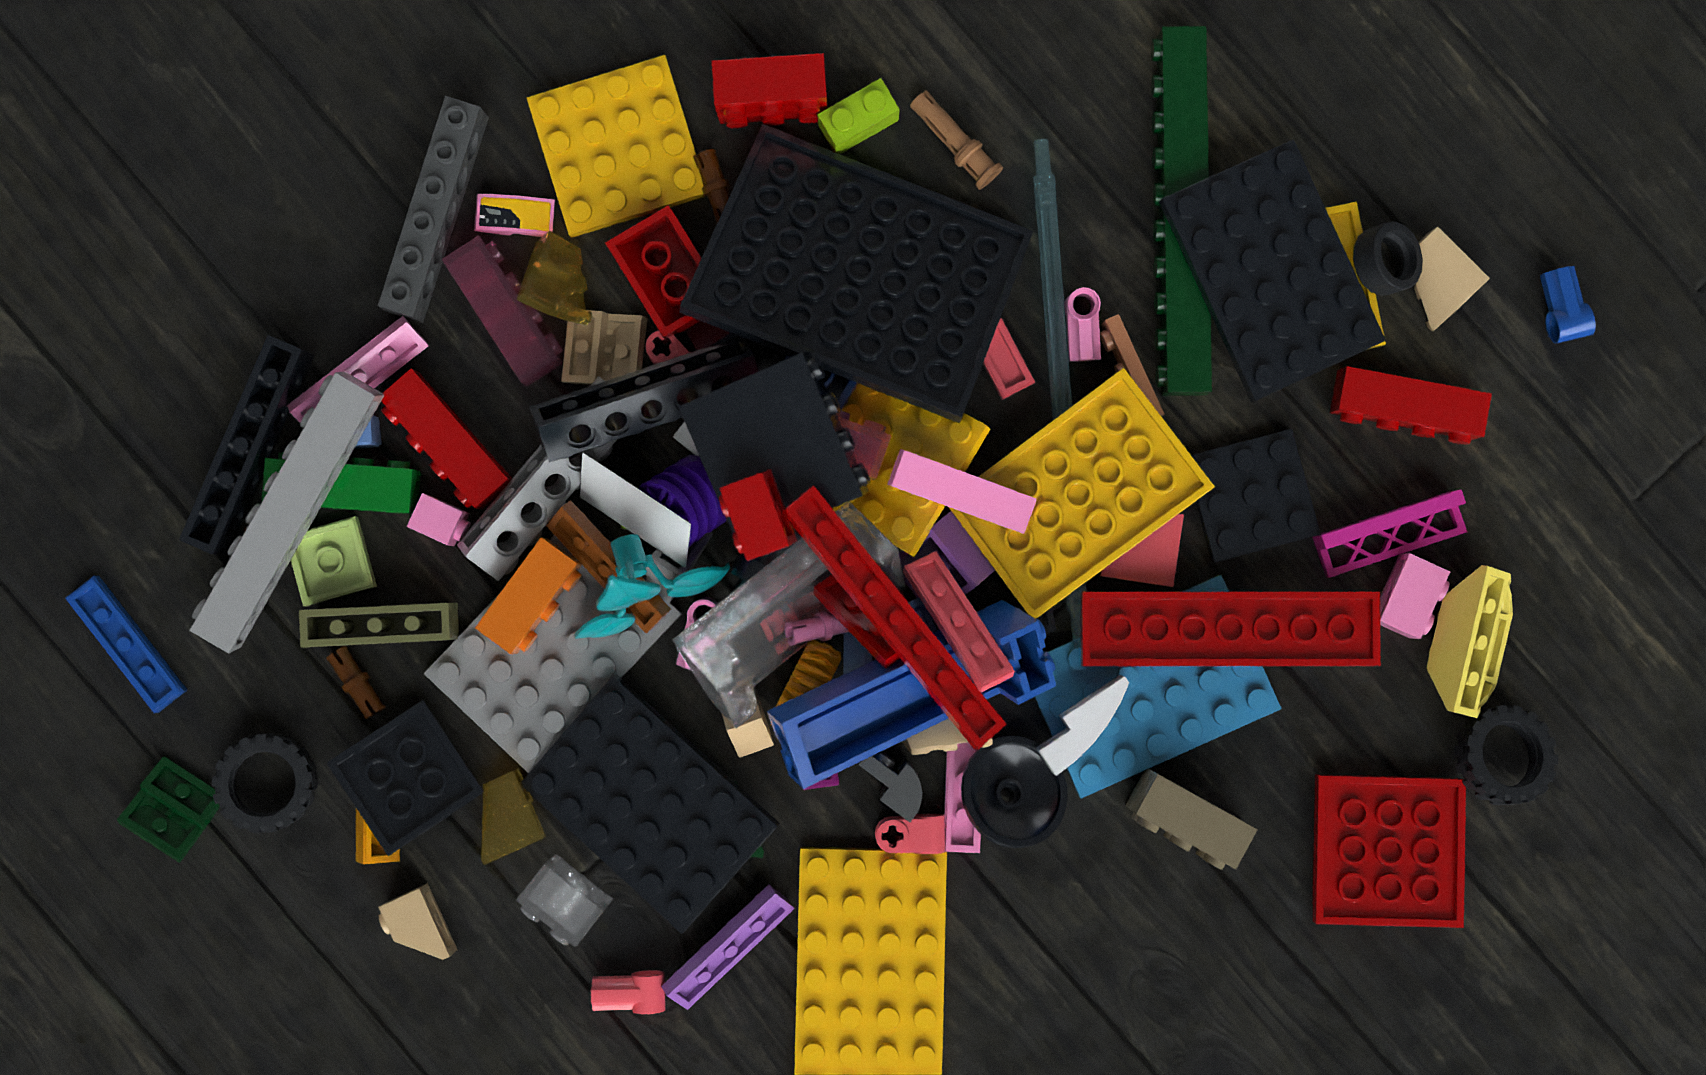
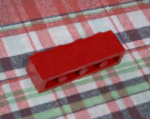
M1346 366L1337 370L1330 413L1341 415L1340 421L1346 423L1362 424L1363 420L1376 422V428L1398 431L1399 426L1411 428L1412 434L1416 436L1434 438L1435 433L1448 435L1449 442L1470 444L1471 440L1485 436L1492 393Z
M411 368L382 393L384 397L381 401L385 407L381 411L395 426L399 423L402 424L409 432L405 437L406 440L417 452L421 453L424 450L433 461L429 466L443 481L447 478L451 480L457 487L453 491L454 495L465 507L469 508L472 505L474 508L482 510L512 480V477L420 372Z

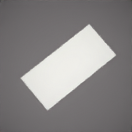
M582 452L580 498L632 533L639 535L641 539L686 568L691 524Z

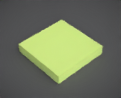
M356 516L308 529L291 559L303 606L314 605L377 587L360 522Z

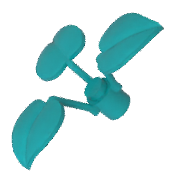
M631 534L617 538L610 544L617 564L615 568L617 577L610 575L604 592L596 601L598 610L616 611L613 614H602L589 620L577 630L574 638H601L620 633L629 628L635 622L634 614H625L626 608L639 601L651 599L661 591V587L657 583L636 580V578L647 573L646 567L651 569L664 588H669L666 591L669 597H687L702 593L716 585L730 568L729 562L724 567H703L689 570L671 580L662 574L654 563L652 555H645L639 535Z

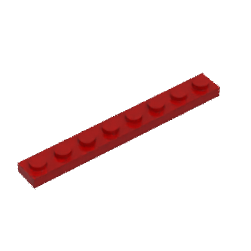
M814 486L807 489L781 511L974 749H980L1006 725L992 705L980 693L971 679Z

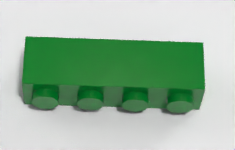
M278 452V459L265 458L262 501L267 494L264 491L266 482L274 472L279 473L286 461L282 459L284 452ZM351 458V464L344 465L321 508L413 514L419 501L421 471L410 469V462L389 460L387 467L374 466L373 459Z

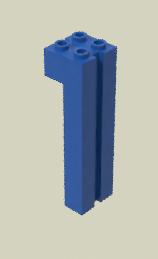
M1004 600L977 611V614L1015 670L1013 677L981 692L986 699L1001 693L1019 705L1056 686L1053 671H1055L1054 661L1047 651L1042 650V648L1046 647L1044 643L1046 631L1039 619L1033 618ZM940 629L933 632V634L937 637V639L941 642V644L945 647L949 654L954 658V660L958 663V665L962 668L966 675L971 679V677L965 670L964 666L956 656L955 652L947 642L946 638L944 637ZM901 659L886 669L877 660H874L767 711L775 736L780 741L782 747L780 751L788 774L803 789L948 719V716Z

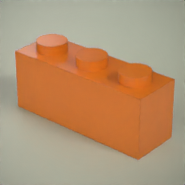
M541 537L481 618L475 629L509 654H517L520 650L526 652L538 636L534 632L542 619L548 622L559 608L560 604L556 600L565 589L567 592H570L581 578L582 574L578 570L582 564L548 538Z

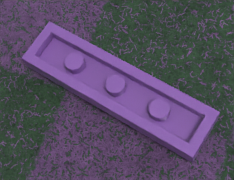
M769 884L661 986L665 994L688 1010L795 909L785 896Z

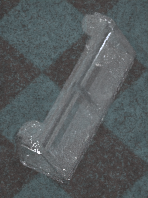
M850 501L847 502L835 513L903 595L907 592L897 547ZM803 538L673 639L676 648L713 704L736 729L753 716L757 709V697L751 688L810 642L807 641L791 646L788 643V639L793 638V636L786 638L785 623L812 618L817 612L825 611L828 614L831 613L814 596V586L832 574Z

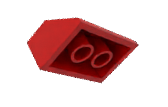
M669 205L605 242L663 338L685 331L700 321L679 312L681 302L701 261V256Z

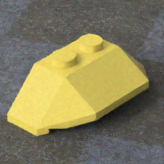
M1481 565L1449 591L1442 600L1426 669L1447 711L1477 718L1481 712V707L1487 702L1497 685L1513 616L1512 594L1509 588L1511 583L1510 573Z

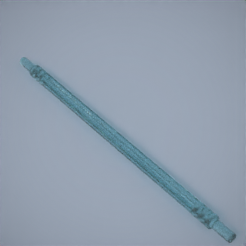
M1038 139L1034 141L1037 176L1033 177V184L1035 188L1034 196L1036 201L1035 209L1037 214L1052 420H1055L1072 407L1055 175L1051 174L1048 139ZM1087 582L1066 597V610L1071 614L1073 649L1081 648V592H1087Z

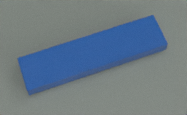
M100 576L91 577L65 598L153 713H159L187 691V688Z

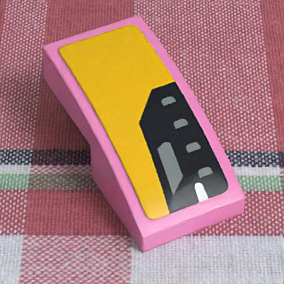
M477 194L474 231L509 236L514 233L550 238L553 233L555 200L516 195Z

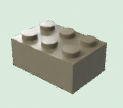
M1150 769L1144 770L1125 805L1133 812L1131 819L1135 820L1136 823L1154 833H1157L1159 827L1164 829L1165 833L1163 836L1169 839L1170 842L1188 852L1192 846L1198 848L1195 853L1196 855L1223 870L1225 864L1237 869L1258 830Z

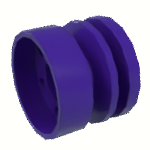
M688 455L682 457L668 466L664 472L654 475L650 480L645 481L638 487L639 490L691 524L688 548L694 542L699 541L704 534L712 532L727 521L700 456Z

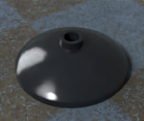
M1005 736L992 740V745L978 749L971 756L964 769L961 782V796L965 812L976 830L989 841L1008 848L1033 846L1047 839L1057 829L1064 817L1068 799L1065 776L1063 771L1057 776L1051 772L1036 749L1040 745L1039 743L1020 736ZM1002 789L1009 793L1008 801L1002 799Z

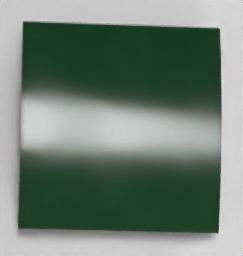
M163 756L140 784L141 790L120 814L117 821L120 825L180 863L205 830L220 806L215 804L213 794H215L214 788Z

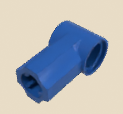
M1563 267L1541 274L1540 279L1549 310L1546 314V329L1553 343H1561L1593 335L1596 327L1595 317L1591 307L1583 302L1575 267Z

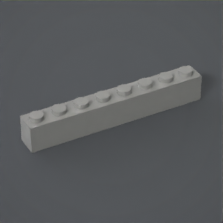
M335 372L334 376L329 375L319 389V394L322 396L316 408L311 407L304 415L300 424L304 428L297 441L293 439L286 447L282 455V459L286 461L279 473L274 472L266 482L264 491L267 494L261 505L256 504L246 518V523L249 524L243 537L239 535L231 544L228 550V555L231 556L225 568L221 567L215 573L210 582V586L213 588L207 600L203 599L197 605L192 614L195 622L190 631L227 653L242 647L384 397V394L347 372Z

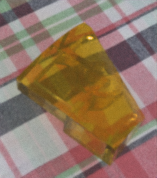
M549 230L535 243L516 300L543 313L583 325L591 322L592 312L586 311L583 293L588 289L586 278L581 272V265L583 264L581 249Z
M518 768L483 784L481 850L483 865L546 837L531 804L533 799L530 793L523 787L522 781L524 779Z

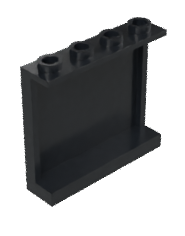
M810 351L797 354L679 406L718 501L719 496L722 495L721 487L771 469L785 508L812 486L818 490L831 508L859 498L869 492L867 487L870 484L869 474L862 462L857 464L852 449H855L853 436L847 427L842 428L837 416L841 412L839 403L833 392L827 393L822 378L825 377L822 363L817 356L812 357ZM726 517L732 533L735 532L731 518Z

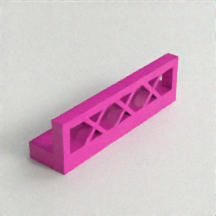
M1462 489L1449 491L1322 533L1321 535L1313 536L1326 578L1466 533L1467 530L1459 509V505L1466 503ZM1449 510L1454 525L1453 529L1442 532L1430 526L1435 513ZM1426 517L1424 522L1418 520L1420 518ZM1408 522L1421 527L1415 541L1410 543L1395 537L1400 526ZM1392 528L1389 534L1383 531ZM1426 531H1429V532L1435 534V535H1432V536L1423 538L1424 535H1425V533H1426ZM1376 533L1386 538V541L1380 553L1373 555L1361 549V546L1366 536ZM1358 539L1355 545L1349 543L1350 541ZM1392 542L1400 545L1398 547L1389 549ZM1338 545L1351 549L1352 552L1346 564L1333 568L1327 549ZM1358 553L1365 556V558L1354 561Z

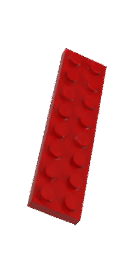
M1081 592V666H1381L1380 592Z

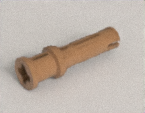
M927 90L913 100L910 108L923 119L926 125L955 155V164L966 169L976 180L975 186L979 190L983 189L998 176L1003 166L1000 163L995 164L981 149L983 144L979 140H971Z

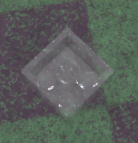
M557 854L541 867L516 899L522 905L520 910L528 918L535 922L543 921L551 928L550 934L557 941L566 946L570 943L574 947L579 944L613 900V898Z

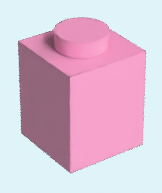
M422 493L407 527L445 545L455 546L456 542H460L469 530L470 522L467 521L470 513L434 496Z

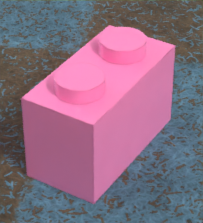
M1410 553L1398 555L1380 596V625L1408 638L1421 639L1422 635H1426L1430 631L1434 623L1435 616L1432 612L1437 601H1442L1447 594L1450 585L1447 578L1450 571Z

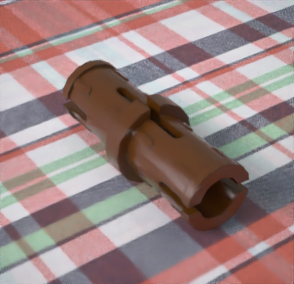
M709 149L694 155L693 158L704 185L702 188L703 194L708 196L718 223L731 195L729 191L731 185L729 179L725 180L715 149Z
M347 645L336 650V654L331 653L326 657L344 684L341 688L345 694L350 693L363 713L365 720L376 715L375 712H381L386 708L368 681L370 676L367 672L363 673L349 652Z

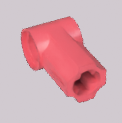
M658 970L634 972L631 976H594L591 987L593 1011L632 1010L636 1014L664 1012L666 1010L665 992L661 986L665 983V973Z

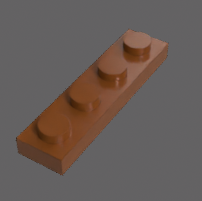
M570 500L557 511L546 526L605 589L610 575L617 577L615 570L617 564L611 549V542L602 535L587 516ZM642 577L636 578V580L645 581ZM657 594L651 599L639 601L627 607L626 613L634 614L635 623L647 634L668 614L671 608Z

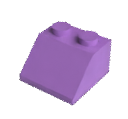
M952 511L933 525L915 557L901 550L888 561L916 598H919L903 573L904 566L932 552L937 551L965 595L995 571Z

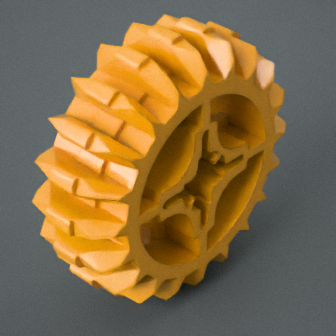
M817 640L808 642L776 706L831 681L841 661V652L826 642L822 643Z

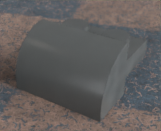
M881 751L858 762L859 766L884 784L879 791L880 801L908 822H911L917 814L922 801L921 783L912 763L907 758H904L899 766L895 768V759L885 751Z

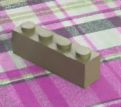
M458 603L299 610L301 648L455 640L459 637Z

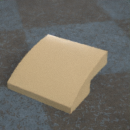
M569 309L561 381L591 386L598 376L607 381L642 369L647 318L641 315L608 314L603 311Z

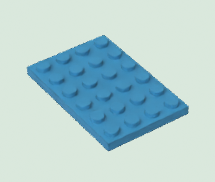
M1217 575L1182 592L1229 591L1222 575ZM1081 637L1047 651L1055 664L1053 675L1056 686L1035 696L1053 737L1066 728L1059 717L1061 713L1119 675L1125 676L1129 681L1123 699L1107 727L1096 741L1073 764L1066 768L1080 798H1084L1282 709L1263 666H1081Z

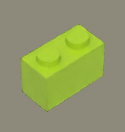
M882 78L817 114L818 126L833 152L841 154L899 121L900 109Z

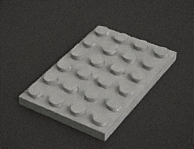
M555 535L550 539V541L574 557ZM582 565L578 570L582 574L581 578L570 592H567L565 589L556 600L560 604L559 608L548 622L542 619L534 630L538 636L526 652L520 650L517 654H509L475 629L476 625L495 601L494 599L461 633L458 639L427 669L424 675L522 768L530 773L608 680L616 674L622 678L682 615L671 602L667 604L671 610L647 634L634 622L626 630L611 636L575 639L574 634L586 622L599 615L613 614L616 611H600L597 609L596 601L605 589Z

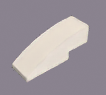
M1117 676L1061 713L1059 717L1066 728L1036 747L1055 776L1073 764L1107 727L1129 685V681L1125 676Z

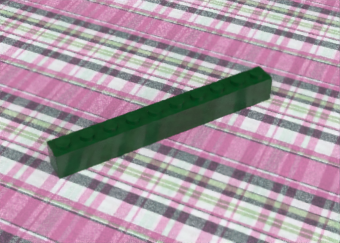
M1206 26L1162 27L1157 39H1152L1151 61H1157V75L1152 76L1151 94L1152 97H1157L1158 111H1153L1152 133H1158V147L1153 148L1152 166L1154 170L1158 169L1159 183H1155L1153 186V205L1159 206V220H1154L1153 238L1154 242H1159L1160 256H1155L1154 277L1160 278V292L1155 293L1154 310L1155 314H1160L1161 329H1156L1155 349L1156 351H1161V365L1156 366L1155 382L1156 387H1161L1162 396H1206L1212 392L1211 314L1159 201L1209 178Z

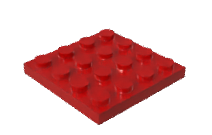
M1315 774L1312 922L1315 924L1464 928L1466 786L1462 782L1464 779Z

